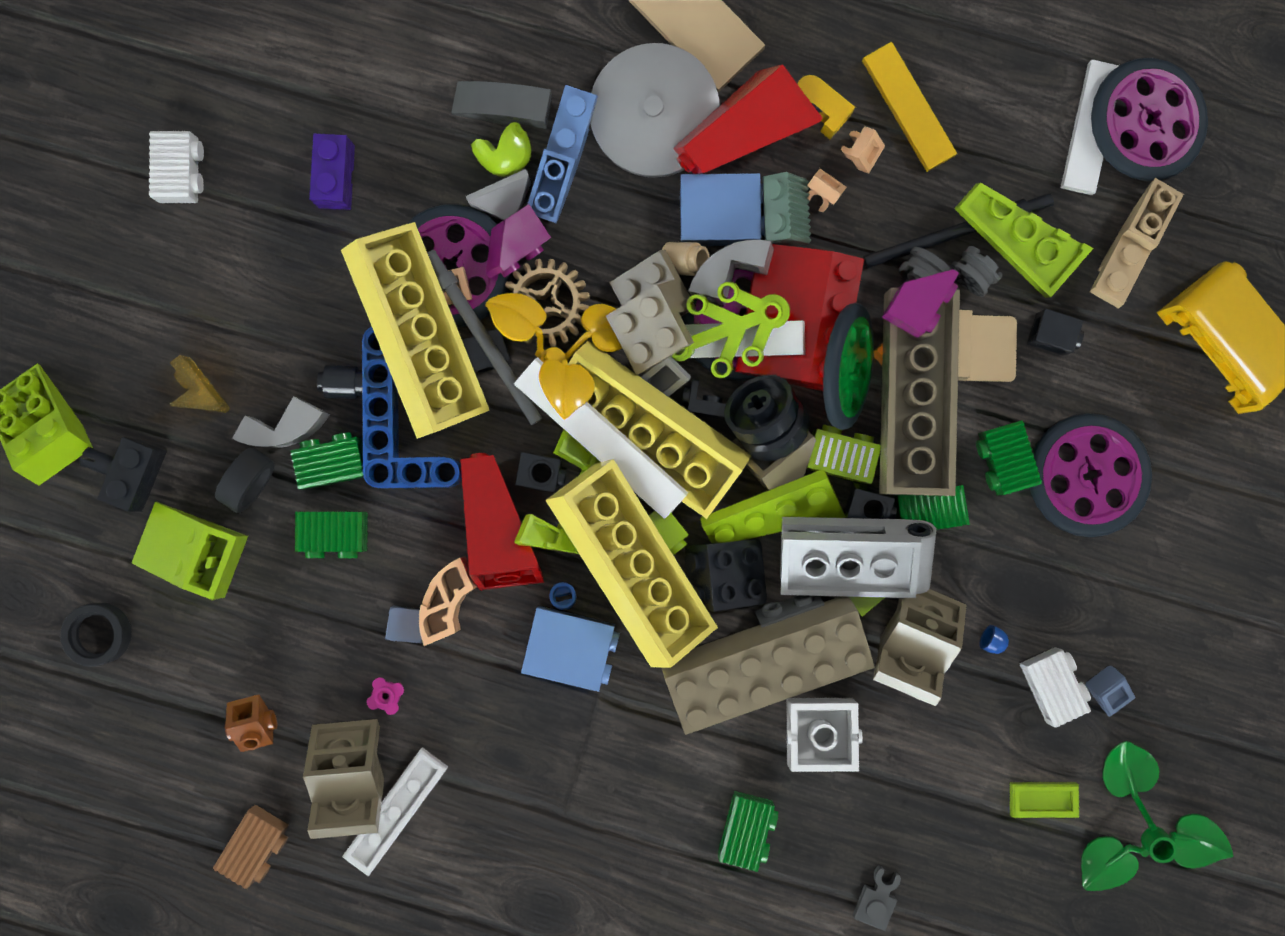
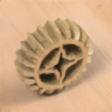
M537 259L535 262L537 269L531 270L530 265L525 263L523 268L527 274L522 276L518 271H514L513 276L518 283L514 284L507 281L505 286L513 293L529 296L537 301L536 299L546 300L548 296L552 295L551 302L555 304V307H546L544 309L546 319L551 316H557L566 320L554 328L541 329L543 331V346L545 338H549L550 346L556 347L555 337L557 336L561 337L563 343H568L569 340L565 332L570 330L575 336L579 334L574 323L582 325V316L579 313H584L589 307L588 305L580 304V302L590 299L589 293H578L586 286L585 281L580 280L573 283L578 276V272L573 270L568 275H565L568 266L564 262L559 266L558 270H555L554 259H549L547 268H543L541 259ZM552 279L542 290L527 289L531 283L537 280ZM562 283L572 293V310L566 308L564 304L557 300ZM534 333L533 337L530 340L524 342L530 344L533 341L534 336H536V334Z

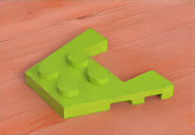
M565 429L563 430L553 453L581 468L580 474L594 464L600 463L594 455ZM533 514L525 516L514 541L518 545L579 554L560 523L556 528Z

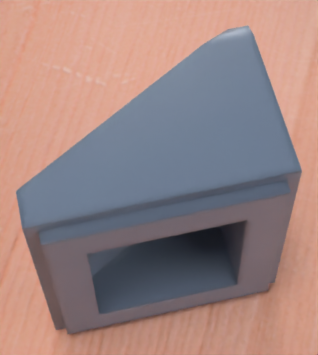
M395 605L390 607L385 640L422 643L419 629L420 609Z
M1113 666L1106 667L1086 682V687L1109 717L1136 698L1126 678Z

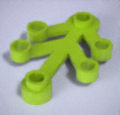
M734 282L721 284L717 291L721 301L725 303L736 301L754 311L740 316L709 302L702 294L692 295L686 304L691 314H704L724 324L691 336L694 343L686 347L683 354L676 353L671 357L675 361H684L694 354L695 349L728 337L720 357L714 360L711 365V372L715 377L725 378L733 370L732 362L746 330L760 324L752 346L744 349L742 353V360L746 365L751 367L757 366L764 359L763 350L772 330L783 326L789 319L790 307L782 296L770 294L761 299L739 289L738 285ZM726 286H731L734 290V296L731 299L726 298L723 294ZM695 298H699L703 302V308L700 311L693 308L692 303ZM773 305L778 309L776 318H770L767 315L768 306ZM749 350L757 351L759 358L756 362L748 359L747 354ZM718 362H724L727 365L726 373L718 372Z

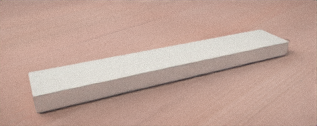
M538 357L534 359L514 385L600 462L614 459L632 490L665 519L687 496L688 492L588 402L578 408L570 417L563 420L552 407L541 388L538 374L543 362Z

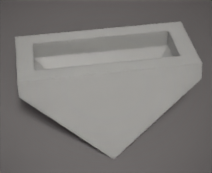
M526 169L467 195L466 199L471 208H475L486 215L503 221L522 208L531 181Z
M672 357L644 373L638 374L639 377L668 397L691 378Z

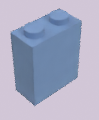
M760 173L681 174V242H697L701 246H728L745 240H761V236H765L764 216H761L763 184H760Z
M538 606L521 673L599 692L601 683L608 685L612 665L606 664L609 651H616L620 633L613 632L614 623Z

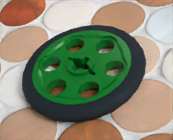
M859 303L849 304L840 312L831 332L825 357L823 376L825 410L832 426L840 430L852 427L861 414L868 395L873 371L874 336L872 322L867 309Z

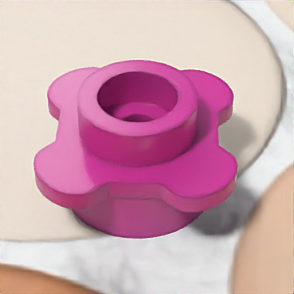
M382 677L376 678L372 683L374 689L371 697L367 699V705L372 710L379 708L385 710L388 715H393L399 710L397 703L404 693V687L401 683L386 682ZM384 693L388 694V699L383 698Z

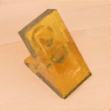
M179 355L170 362L176 370L173 374L175 379L185 389L190 388L172 402L170 406L226 413L230 410V407L191 358Z

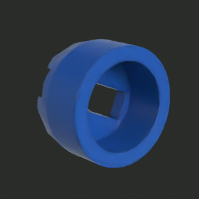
M564 582L554 585L549 594L551 603L559 610L570 609L577 600L574 588ZM572 594V599L556 602V597Z
M989 625L981 635L979 646L989 653L999 654L1007 649L1009 639L1002 629Z

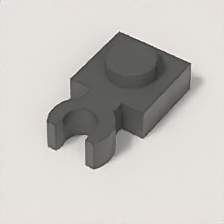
M878 865L873 874L874 881L876 882L874 888L864 885L853 912V917L863 923L886 931L898 901L895 896L890 895V892L898 888L901 876L899 873L894 872L892 879L884 882L882 881L884 868Z

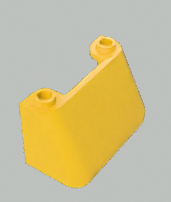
M1225 261L1214 266L1160 309L1157 314L1166 325L1175 321L1183 326L1179 330L1183 336L1190 334L1228 380L1229 384L1225 387L1227 391H1235V396L1228 402L1238 414L1260 411L1271 403L1285 388V325L1246 278L1247 274L1242 266L1235 262Z

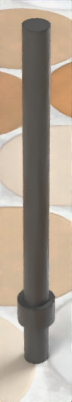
M435 250L429 251L427 254L443 293L446 292L529 423L531 425L537 423L542 419V416L531 399L514 385L517 377L457 286L459 283L452 270H447Z

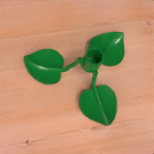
M1130 741L1119 743L1109 752L1104 761L1102 777L1106 788L1113 796L1124 797L1131 793L1148 828L1141 836L1142 847L1128 844L1123 848L1121 842L1112 836L1098 837L1087 844L1081 857L1082 886L1087 891L1108 890L1131 880L1137 873L1139 862L1130 852L1140 853L1143 857L1150 855L1158 863H1168L1175 859L1178 864L1186 868H1201L1234 856L1224 832L1215 822L1204 815L1187 814L1180 817L1176 824V832H1170L1169 835L1164 829L1155 825L1138 792L1149 791L1155 786L1159 778V766L1155 758L1147 750Z

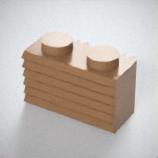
M254 805L247 811L213 867L214 871H218L226 878H230L231 881L241 885L244 889H248L255 881L260 884L271 867L267 863L271 854L275 853L277 855L288 839L284 833L289 825L259 806Z

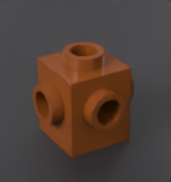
M259 694L227 703L226 736L229 741H234L240 752L255 750L259 747L273 744V730L277 729V718L274 711L267 708Z

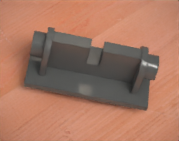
M794 595L793 598L782 602L768 603L762 609L754 612L763 628L824 606L825 604L820 596Z

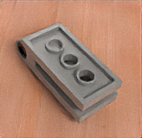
M782 517L781 595L916 598V594L925 593L930 589L936 527L924 520Z

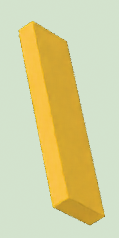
M890 42L865 56L862 60L864 66L926 172L955 157L957 154L956 150L894 44Z

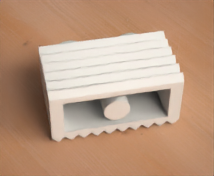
M150 131L149 196L159 203H198V193L203 192L204 186L202 175L198 173V161H202L204 157L202 142L198 141V138L190 131Z
M1054 647L1019 663L1047 724L1059 727L1066 722L1091 712L1087 703L1091 700L1090 693L1082 682L1078 683L1073 671L1077 670V666L1069 652L1064 653L1062 649Z

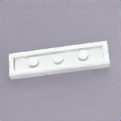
M1091 60L1088 63L1060 187L1062 189L1088 195L1096 193L1104 156L1097 147L1092 133L1091 112L1093 100L1100 84L1119 65Z
M787 321L783 326L774 328L763 350L764 356L805 355V321ZM724 323L690 324L685 326L690 335L693 336ZM760 324L746 330L735 357H742L744 349L752 346ZM728 337L695 349L694 354L690 358L720 357ZM684 349L679 351L678 354H683ZM749 350L747 356H759L755 350Z
M421 748L382 801L378 833L357 835L342 857L369 876L448 766L427 750Z

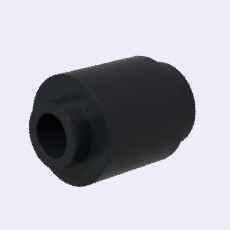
M325 365L323 372H318L317 389L323 392L324 398L357 399L358 396H362V370H359L358 366Z

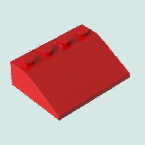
M772 244L774 251L768 274L753 272L749 293L761 299L767 295L776 294L782 296L788 302L790 307L788 321H805V355L764 356L763 361L753 367L746 365L742 357H737L735 372L756 377L776 375L784 378L789 384L823 391L824 364L830 335L840 312L847 305L857 302L864 259L834 251ZM773 305L768 306L767 315L770 318H776L778 309ZM746 308L745 315L752 313L754 311L749 308ZM748 356V359L752 362H756L759 356Z

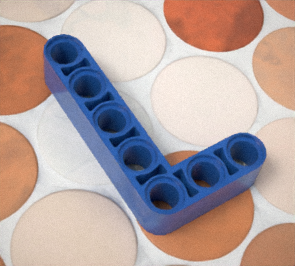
M371 326L365 331L362 338L363 476L365 481L372 487L384 489L455 487L462 481L461 464L455 459L446 457L399 458L398 390L382 351L375 350L373 347V341L376 336ZM379 367H386L388 372L386 380L382 383H376L373 378L375 370ZM385 399L388 404V410L383 416L378 417L374 413V405L378 400ZM379 432H385L388 436V444L379 450L374 445V437ZM450 463L454 467L455 475L452 480L444 482L440 478L439 471L444 464ZM383 464L388 469V477L384 482L379 483L374 477V471L377 466ZM412 464L419 465L422 471L420 479L416 482H411L406 474L407 469Z

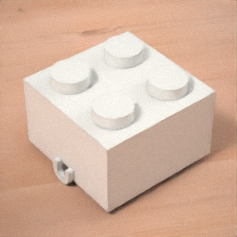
M853 698L786 699L787 765L791 772L859 771V744H862L863 737L862 730L858 726V703Z

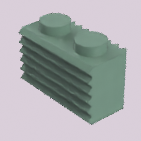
M789 172L763 176L765 240L771 241L772 244L786 246L809 244L811 242L809 238L811 232L808 231L811 228L809 225L811 220L808 218L810 207L807 205L810 202L807 199L810 195L807 192L809 181L806 178Z

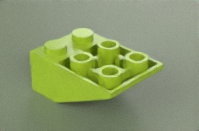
M38 363L0 389V441L12 470L40 486L82 456L87 447H92L82 423Z
M155 502L132 564L184 590L208 599L225 598L248 536Z

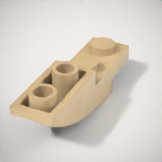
M1157 178L1152 180L1104 257L1098 269L1100 273L1090 290L1092 294L1116 308L1124 305L1150 252L1158 246L1184 194Z

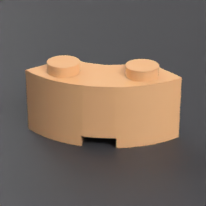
M466 556L458 558L445 566L429 584L419 611V629L424 646L461 630L458 619L460 604L469 592L477 588L469 575V564Z

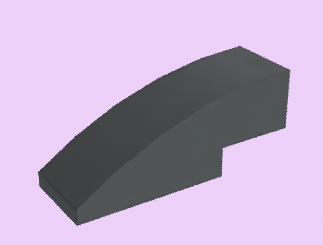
M457 81L451 113L456 116L503 125L518 122L522 125L546 129L552 103L551 89L511 83Z

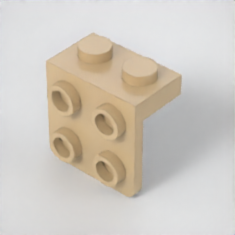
M959 310L958 381H1013L1016 377L1017 320L1012 316L972 315V310Z

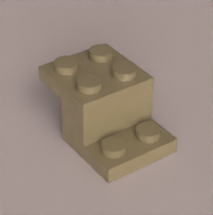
M659 250L609 282L621 307L606 315V318L636 375L644 373L694 343L681 318L689 313L686 304L690 295L666 250Z
M931 589L925 593L916 594V598H899L897 610L880 637L873 680L936 706L942 698L944 674L962 649L966 604Z
M378 719L312 725L303 779L312 802L307 830L310 839L378 833L384 776L377 755L380 732Z

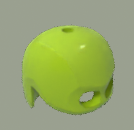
M518 122L510 123L500 137L497 149L488 140L476 139L471 144L472 152L480 164L487 171L499 177H508L520 172L528 164L531 157L530 140Z

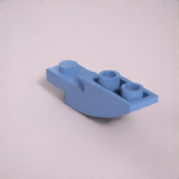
M565 85L547 148L543 151L528 201L537 217L557 223L572 185L598 98L595 94Z

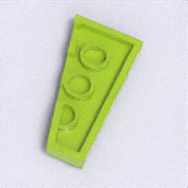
M982 183L975 184L954 209L1045 298H1051L1094 248L1070 237V234L1050 226L1034 213L1026 212L1016 206L1015 202Z
M822 469L713 512L707 519L701 517L700 520L702 528L711 543L715 544L746 540L782 532V517H846L825 470Z

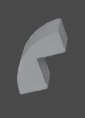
M745 240L720 249L699 268L691 282L689 293L691 296L702 294L709 302L725 306L726 303L719 299L717 291L721 284L732 282L735 268L765 275L768 274L774 251L771 241ZM726 286L723 290L726 298L728 297L730 286Z
M293 396L275 429L254 417L245 415L232 439L247 445L264 448L291 446L313 435L326 422L330 414L303 399Z

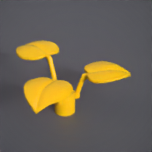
M505 293L490 298L485 304L495 327L508 339L522 342L530 340L534 333L536 334L537 350L535 355L543 362L538 374L539 382L546 398L563 420L570 417L578 408L587 403L592 397L595 388L593 378L589 372L578 364L568 365L569 358L591 337L595 347L601 351L614 352L622 349L606 318V315L616 310V308L609 305L594 304L584 311L581 323L588 332L584 333L564 353L557 347L543 349V331L539 327L544 324L546 313L534 299L523 294Z

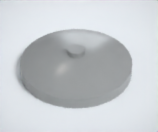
M663 43L637 45L615 56L598 75L591 92L597 95L598 98L590 124L601 150L621 169L643 177L670 176L684 170L678 163L676 158L679 155L673 148L720 106L718 92L708 70L689 52Z

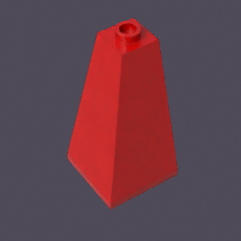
M782 64L757 71L673 149L679 155L676 158L678 163L686 172L703 174L815 125L823 118Z
M475 453L470 455L469 458L461 459L469 575L478 589L487 590L544 583V576L532 547L514 543L522 522L494 455L489 456L487 453Z

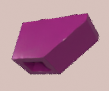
M530 204L491 229L486 274L489 278L499 273L506 277L520 268L517 261L525 256L527 261L544 251L541 245L551 237Z
M952 269L903 283L896 291L882 318L916 338L923 335L926 331L931 333L941 317L940 314L936 313L943 301L948 303L958 288L954 281L959 272Z

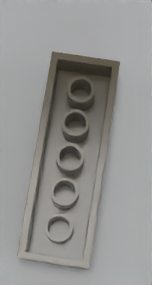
M890 288L884 294V312L898 288ZM956 290L948 303L943 301L936 313L940 314L941 317L931 333L926 331L918 338L883 319L879 494L955 496L960 290Z
M840 596L824 602V606L763 628L761 625L704 644L692 649L671 668H662L685 735L875 668L858 610L848 596Z

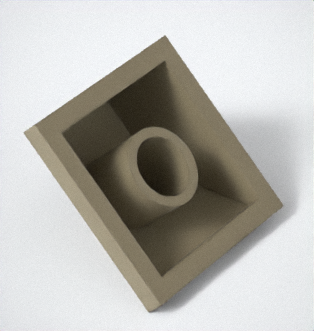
M808 431V435L800 447L787 457L775 461H759L750 457L746 467L767 491L804 477L816 439ZM738 438L732 441L734 444H736L745 451L743 446L738 441Z

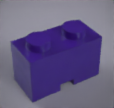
M313 133L309 199L318 208L351 210L353 186L351 179L352 171L354 170L355 145L347 135Z

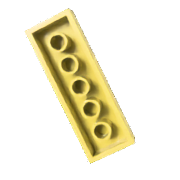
M415 222L356 239L344 247L341 252L417 439L490 411Z
M587 341L574 353L568 365L578 364L584 367L592 376L595 388L588 403L688 492L682 502L707 519L743 471L751 455L610 355L597 349L593 343Z
M614 459L594 464L546 499L547 504L651 667L671 668L718 628Z

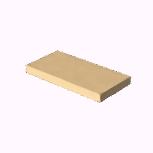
M629 0L671 45L689 52L705 66L716 85L718 93L765 49V44L722 0Z

